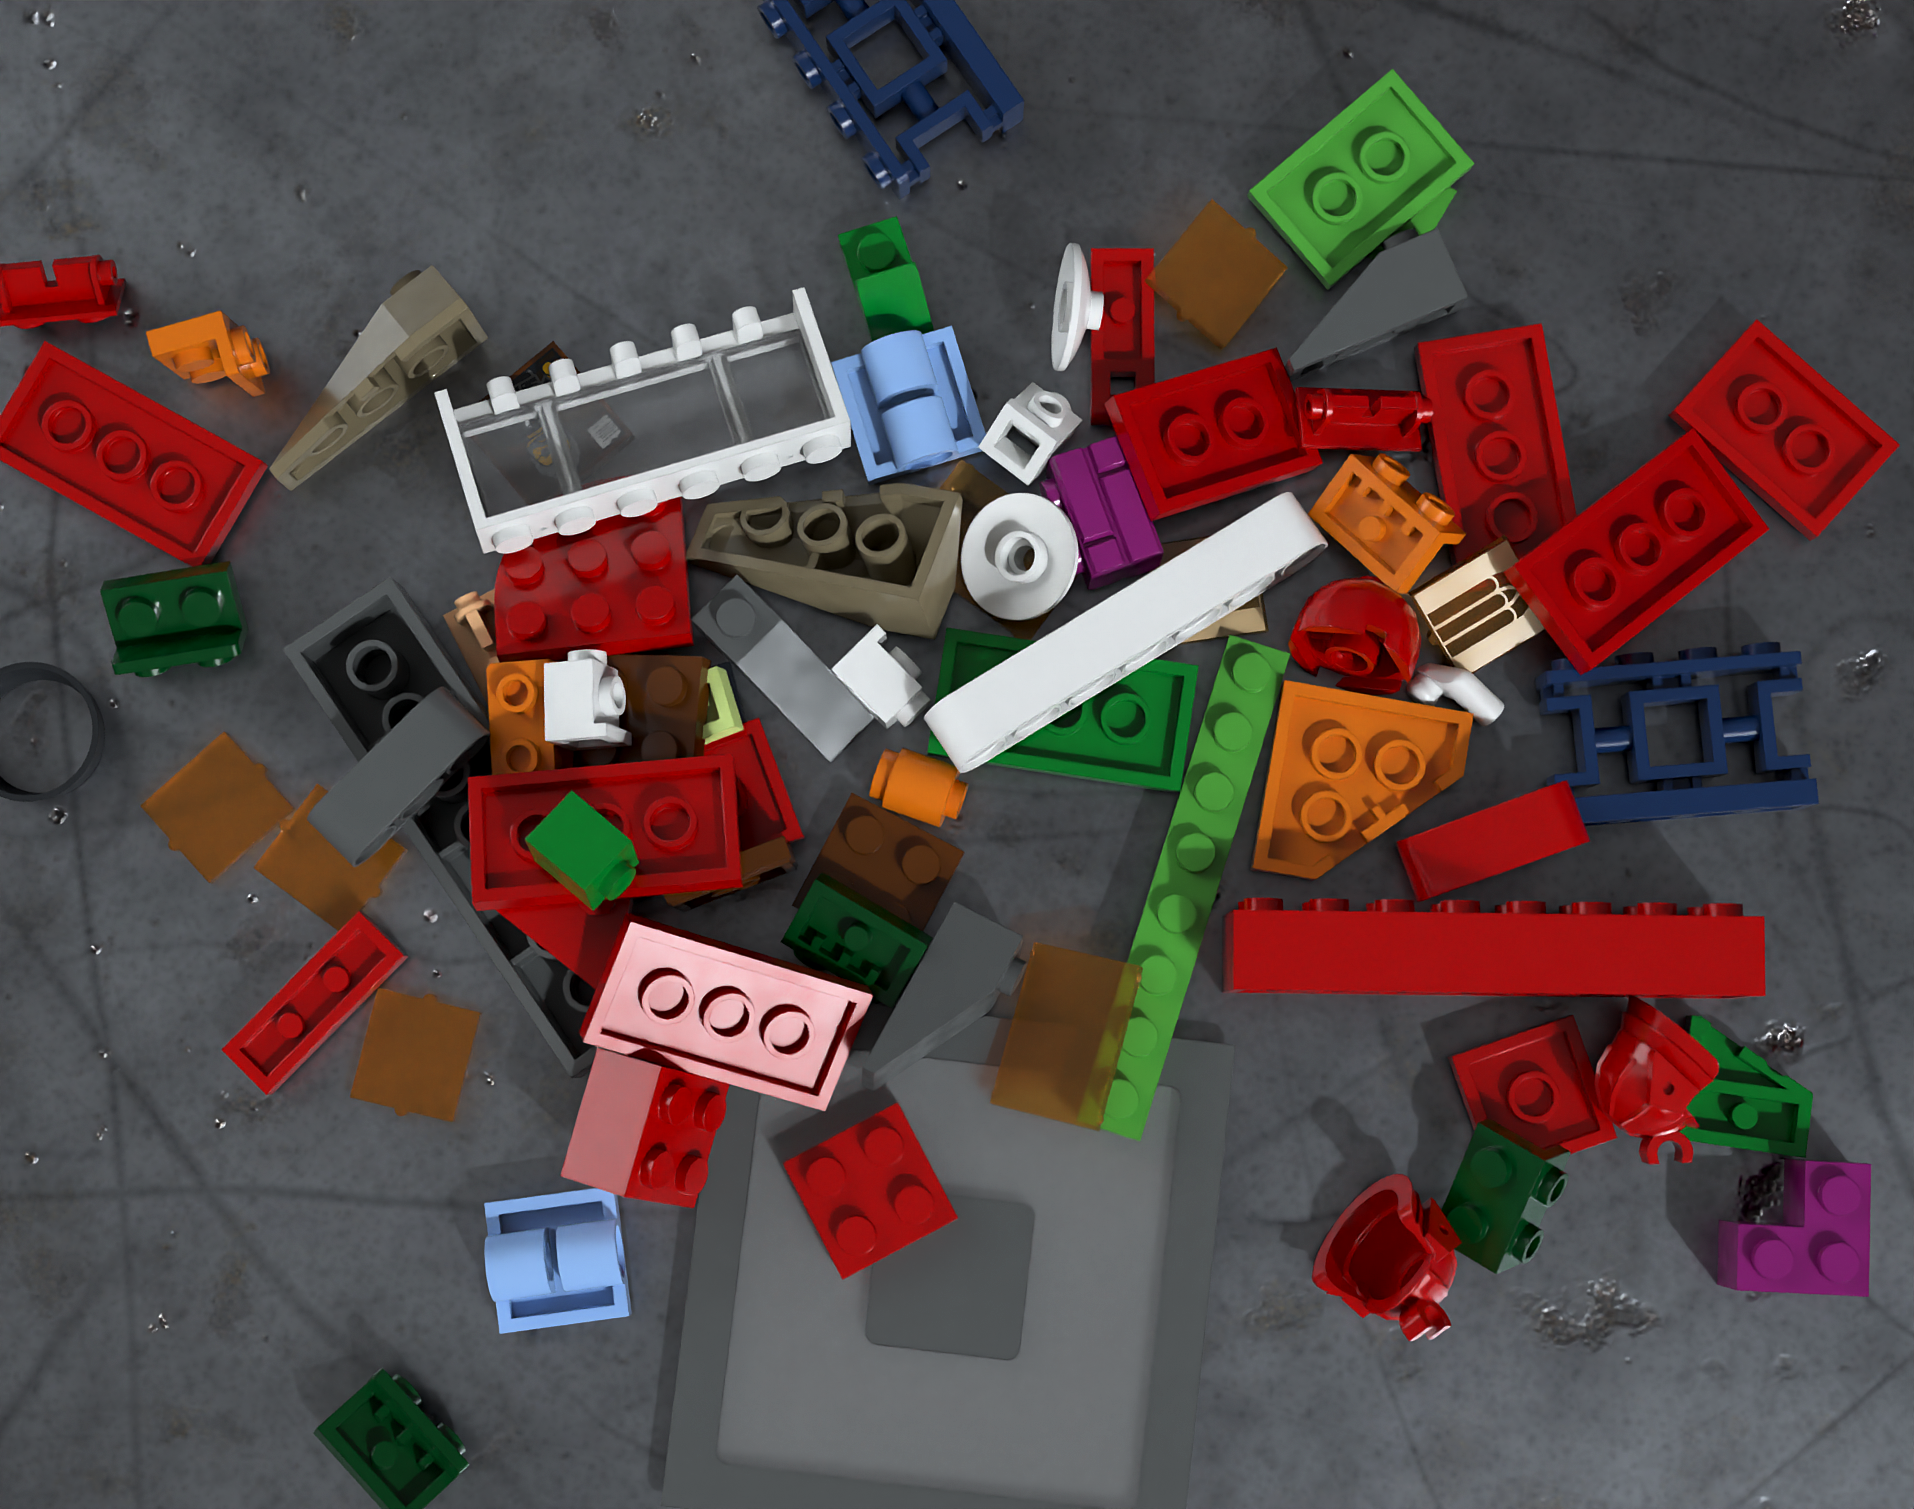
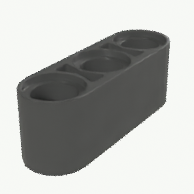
M445 686L439 687L419 702L321 798L310 811L307 821L353 867H357L373 856L477 754L488 741L490 732Z

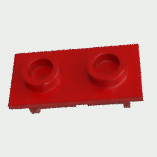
M100 254L54 259L52 267L56 280L52 281L47 280L42 260L8 264L0 263V327L14 325L20 329H30L41 326L46 322L66 320L94 323L104 320L109 316L118 315L126 287L125 278L118 279L114 260H103Z
M1297 387L1295 389L1301 448L1420 452L1422 450L1420 424L1431 421L1433 404L1430 398H1422L1419 391Z

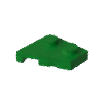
M1686 1015L1684 1030L1717 1059L1719 1072L1713 1079L1714 1081L1699 1091L1686 1107L1700 1127L1694 1129L1686 1126L1680 1132L1692 1142L1806 1158L1813 1093L1789 1076L1782 1075L1771 1068L1766 1060L1747 1047L1738 1045L1710 1026L1712 1023L1702 1016Z

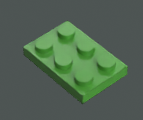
M1391 69L1251 188L1247 196L1329 290L1380 247L1384 241L1393 236L1467 173L1475 163L1394 69Z

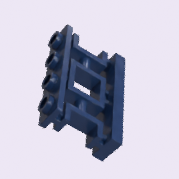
M763 0V3L757 6L761 18L773 36L779 39L786 35L798 52L792 56V61L806 84L811 89L820 84L831 100L832 104L827 106L826 109L842 136L848 139L855 135L867 154L861 157V160L874 183L881 190L889 185L899 200L910 193L912 185L918 181L921 184L931 177L930 165L919 151V148L964 118L982 143L991 138L993 132L997 129L1004 133L1023 120L1024 99L955 0H910L915 7L914 10L906 0H880L871 7L868 6L865 0H794L806 19L833 1L837 3L848 19V22L825 36L827 50L835 60L833 63L829 61L788 0ZM896 19L924 60L877 90L850 51V48ZM940 45L978 97L985 110L981 109L969 90L960 94L941 108L933 100L924 86L947 72V58L940 50ZM859 98L863 100L875 119L903 100L909 107L918 123L895 137L896 149L905 161L903 164H900L857 101Z
M1763 642L1741 646V656L1718 657L1716 647H1699L1678 651V661L1654 662L1653 652H1637L1617 655L1614 657L1615 666L1594 667L1582 675L1577 672L1568 658L1551 661L1552 671H1546L1535 678L1536 691L1541 693V702H1539L1540 715L1572 713L1578 772L1554 774L1547 778V786L1568 780L1574 796L1575 788H1587L1600 784L1597 753L1627 751L1630 784L1656 782L1657 791L1588 797L1574 796L1585 827L1800 810L1819 804L1816 778L1809 779L1808 768L1811 767L1810 754L1778 756L1772 697L1794 695L1803 691L1802 678H1798L1797 666L1802 664L1801 651L1781 652L1780 642ZM1763 673H1772L1773 680L1756 681L1747 686L1750 716L1722 718L1719 684L1692 686L1691 679ZM1646 683L1647 690L1629 691L1621 696L1624 726L1594 728L1591 694L1564 697V689ZM1698 703L1704 762L1650 767L1644 707ZM1753 741L1756 774L1783 772L1784 781L1702 787V778L1720 777L1728 774L1725 743Z

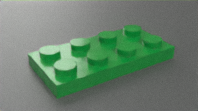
M947 627L935 704L1036 641ZM1154 659L984 764L1179 793L1182 784L1199 665ZM931 730L927 755L950 758Z

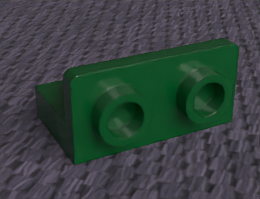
M230 561L103 582L100 593L116 645V651L111 661L115 675L134 673L138 677H152L168 671L172 666L197 663L201 667H215L225 664L241 654L249 629Z
M821 872L812 884L781 943L793 949L796 958L808 967L816 970H828L840 978L867 985L873 994L871 1003L882 1002L892 1008L907 987L913 972L933 937Z

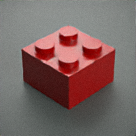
M597 1047L560 1176L626 1198L694 1208L698 1194L707 1181V1162L716 1130L721 1126L725 1118V1099L730 1084Z

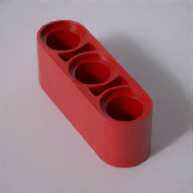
M1565 780L1395 843L1417 902H1421L1590 842V838L1569 782Z

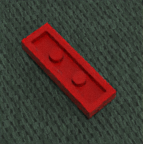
M358 911L221 1050L266 1095H272L409 956L364 912Z

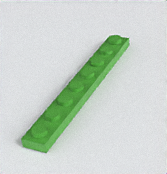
M1229 635L1078 1116V1123L1137 1142L1141 1140L1290 653L1233 635Z

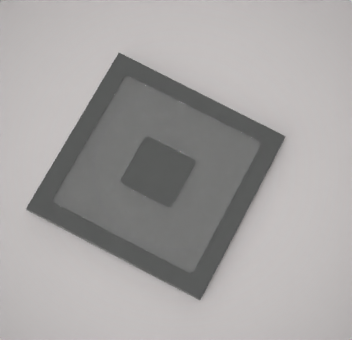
M870 1003L825 1111L735 1085H729L725 1099V1118L721 1126L716 1130L707 1162V1181L698 1198L660 1506L680 1509H1186L1236 1045L1172 1038L1139 1142L1077 1122L1105 1030L982 1016L873 1091L862 1085V1067L896 1006L894 1005L890 1008L885 1004ZM899 1102L957 1213L958 1219L842 1280L783 1162Z

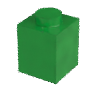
M573 791L525 838L534 861L593 911L605 898L611 901L620 896L635 877V866L639 863L632 841Z

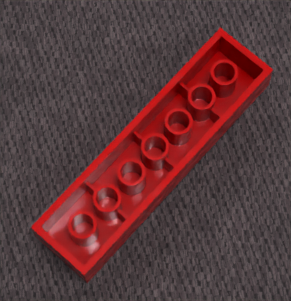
M1244 898V901L1238 902V910H1232L1222 916V993L1629 998V996H1634L1637 998L1689 999L1766 996L1764 916H1743V904L1710 903L1703 904V907H1688L1687 915H1677V903H1637V906L1623 907L1622 915L1612 914L1611 902H1572L1571 905L1559 906V914H1546V902L1507 901L1503 905H1494V913H1480V901L1443 900L1440 901V904H1430V912H1415V900L1380 899L1375 900V903H1367L1366 911H1349V899L1319 898L1309 899V902L1302 903V911L1283 910L1282 898Z

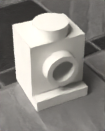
M1032 382L1015 399L1011 398L1006 402L978 448L1029 486L1047 468L1048 460L1053 456L1061 454L1082 422V419L1071 411V406L1064 396L1056 392L1044 391ZM1014 430L1038 447L1032 457L1007 438Z
M876 624L832 668V672L886 730L897 720L906 727L922 713L932 700L923 692L922 686L916 681L923 674L922 671L897 646L890 653L883 648L888 642L887 635Z
M593 649L574 650L568 652V661L544 663L546 742L570 751L632 746V734L619 728V715L623 714L626 706L624 684L618 676V670L607 665V652Z

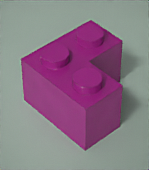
M1784 1158L1783 1223L1719 1220L1717 1285L1738 1291L1869 1297L1871 1164Z

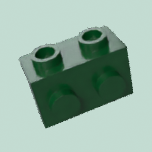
M1490 1118L1478 1122L1441 1209L1462 1242L1455 1250L1495 1274L1518 1264L1528 1263L1542 1243L1544 1230L1539 1228L1547 1207H1552L1566 1188L1569 1175L1563 1170L1571 1152L1560 1145L1544 1150Z
M380 1368L360 1390L320 1424L313 1434L381 1509H424L469 1466L467 1460L462 1456L466 1449L460 1438L451 1428L442 1422L435 1426L418 1407L422 1403L421 1397L404 1377L399 1374L391 1377L383 1368Z

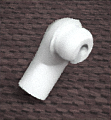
M1427 663L1414 670L1416 676L1406 685L1407 695L1414 702L1435 706L1441 695L1455 700L1466 712L1474 713L1473 718L1481 726H1487L1494 722L1504 709V703L1474 674L1466 669Z

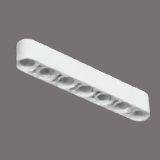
M1292 492L1280 494L947 695L925 714L924 720L958 771L964 773L973 770L1301 570L1326 549L1328 542Z

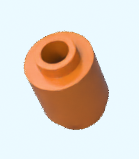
M886 748L877 765L869 796L883 801L882 808L941 827L946 816L957 819L967 793L968 783L958 780L960 772L953 764L906 748H902L900 753Z

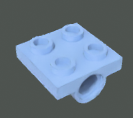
M952 325L925 334L917 330L894 333L867 344L859 354L831 362L851 421V430L868 485L982 451L978 446L986 433Z
M589 1188L484 1203L488 1231L484 1248L485 1269L489 1292L492 1300L496 1302L500 1334L627 1317L632 1314L618 1197L616 1194L598 1188Z

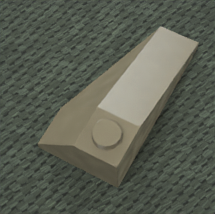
M433 265L422 273L420 270L412 271L394 284L390 290L392 296L384 301L270 467L269 470L274 477L290 491L488 339V336L467 304Z
M906 483L880 485V492L860 495L845 496L843 489L822 491V499L786 502L781 496L711 503L706 505L686 552L687 561L690 564L730 578L738 575L747 584L870 627L878 624L886 631L935 640L955 589L963 500L958 492Z

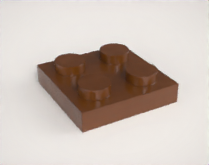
M625 654L607 656V665L618 670V676L624 684L626 706L623 714L619 715V728L632 734V746L574 751L573 768L704 756L705 739H702L703 725L707 722L710 687L707 683V676L712 661L702 656Z
M851 793L792 906L797 909L800 908L815 879L823 872L924 932L965 852Z

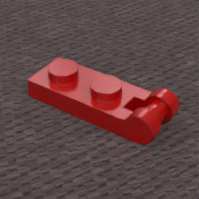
M1091 248L1090 289L1091 291L1103 292L1104 305L1099 330L1090 329V425H1110V417L1104 404L1113 395H1117L1111 394L1110 377H1134V389L1155 383L1154 248Z

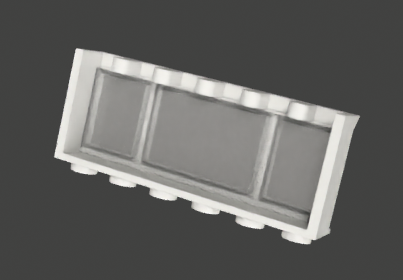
M805 287L792 290L793 313L761 322L755 307H743L732 314L733 330L699 339L694 324H683L674 328L671 332L673 347L639 357L635 344L632 341H623L610 348L611 365L580 374L576 373L571 359H560L554 361L548 367L551 382L517 392L514 390L510 377H497L486 384L490 397L489 400L454 410L447 389L434 392L483 553L495 550L503 554L517 552L530 546L533 543V539L557 532L561 535L579 534L592 528L596 521L619 514L624 517L641 516L654 510L658 503L680 496H683L685 499L702 498L714 493L722 484L745 478L747 481L764 480L777 474L783 466L804 460L811 464L826 462L838 456L842 449L851 447V421Z

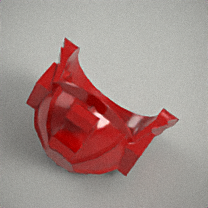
M1629 996L1626 1012L1622 1013L1621 1028L1618 1030L1613 1042L1607 1045L1597 1062L1594 1091L1601 1112L1612 1123L1629 1136L1643 1138L1639 1147L1642 1162L1649 1165L1659 1164L1658 1148L1662 1143L1671 1141L1675 1147L1674 1161L1692 1163L1694 1153L1692 1144L1680 1131L1686 1126L1694 1129L1700 1126L1686 1107L1699 1091L1714 1081L1713 1079L1719 1072V1063L1697 1040L1662 1012L1637 997Z
M1392 1174L1378 1180L1364 1190L1336 1220L1316 1256L1312 1271V1281L1317 1287L1327 1291L1326 1294L1342 1297L1341 1299L1362 1318L1371 1313L1386 1320H1399L1401 1330L1408 1341H1415L1424 1333L1427 1340L1434 1339L1452 1326L1446 1312L1439 1303L1448 1296L1449 1288L1453 1283L1458 1266L1454 1249L1462 1242L1432 1197L1421 1205L1419 1194L1413 1189L1410 1179L1404 1174Z

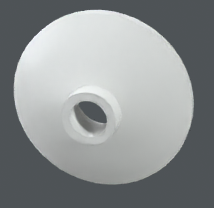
M1069 243L1066 247L1055 294L1051 358L1053 369L1056 371H1064L1081 344L1086 329L1099 330L1103 314V292L1091 291L1086 261L1080 245L1076 243Z
M1012 493L995 499L986 505L973 519L963 541L961 568L968 591L984 610L1003 619L1029 620L1047 613L1063 599L1074 580L1079 557L1076 533L1063 510L1044 497L1030 493ZM1033 548L1035 559L1032 567L1026 570L1023 558L1025 553Z

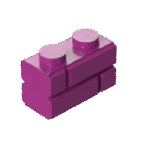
M1117 436L1090 444L1086 448L1080 447L1053 456L1048 460L1045 475L1047 480L1039 482L1041 496L1052 501L1062 509L1072 523L1078 541L1079 552L1075 575L1082 573L1088 590H1094L1118 582L1123 578L1137 576L1159 567L1164 550L1153 521L1149 519Z

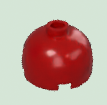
M1362 576L1360 578L1332 581L1321 586L1310 595L1295 622L1288 641V647L1292 657L1299 665L1315 677H1317L1319 668L1323 667L1344 675L1335 685L1336 687L1368 695H1386L1400 691L1403 680H1406L1407 683L1411 680L1419 657L1422 639L1416 613L1398 592L1385 585L1378 577Z

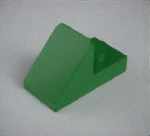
M895 216L838 234L840 248L871 342L903 331L917 330L922 334L934 331L916 262L911 260L898 217Z

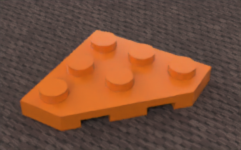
M1284 680L1281 686L1250 870L1314 881L1464 776L1474 713Z

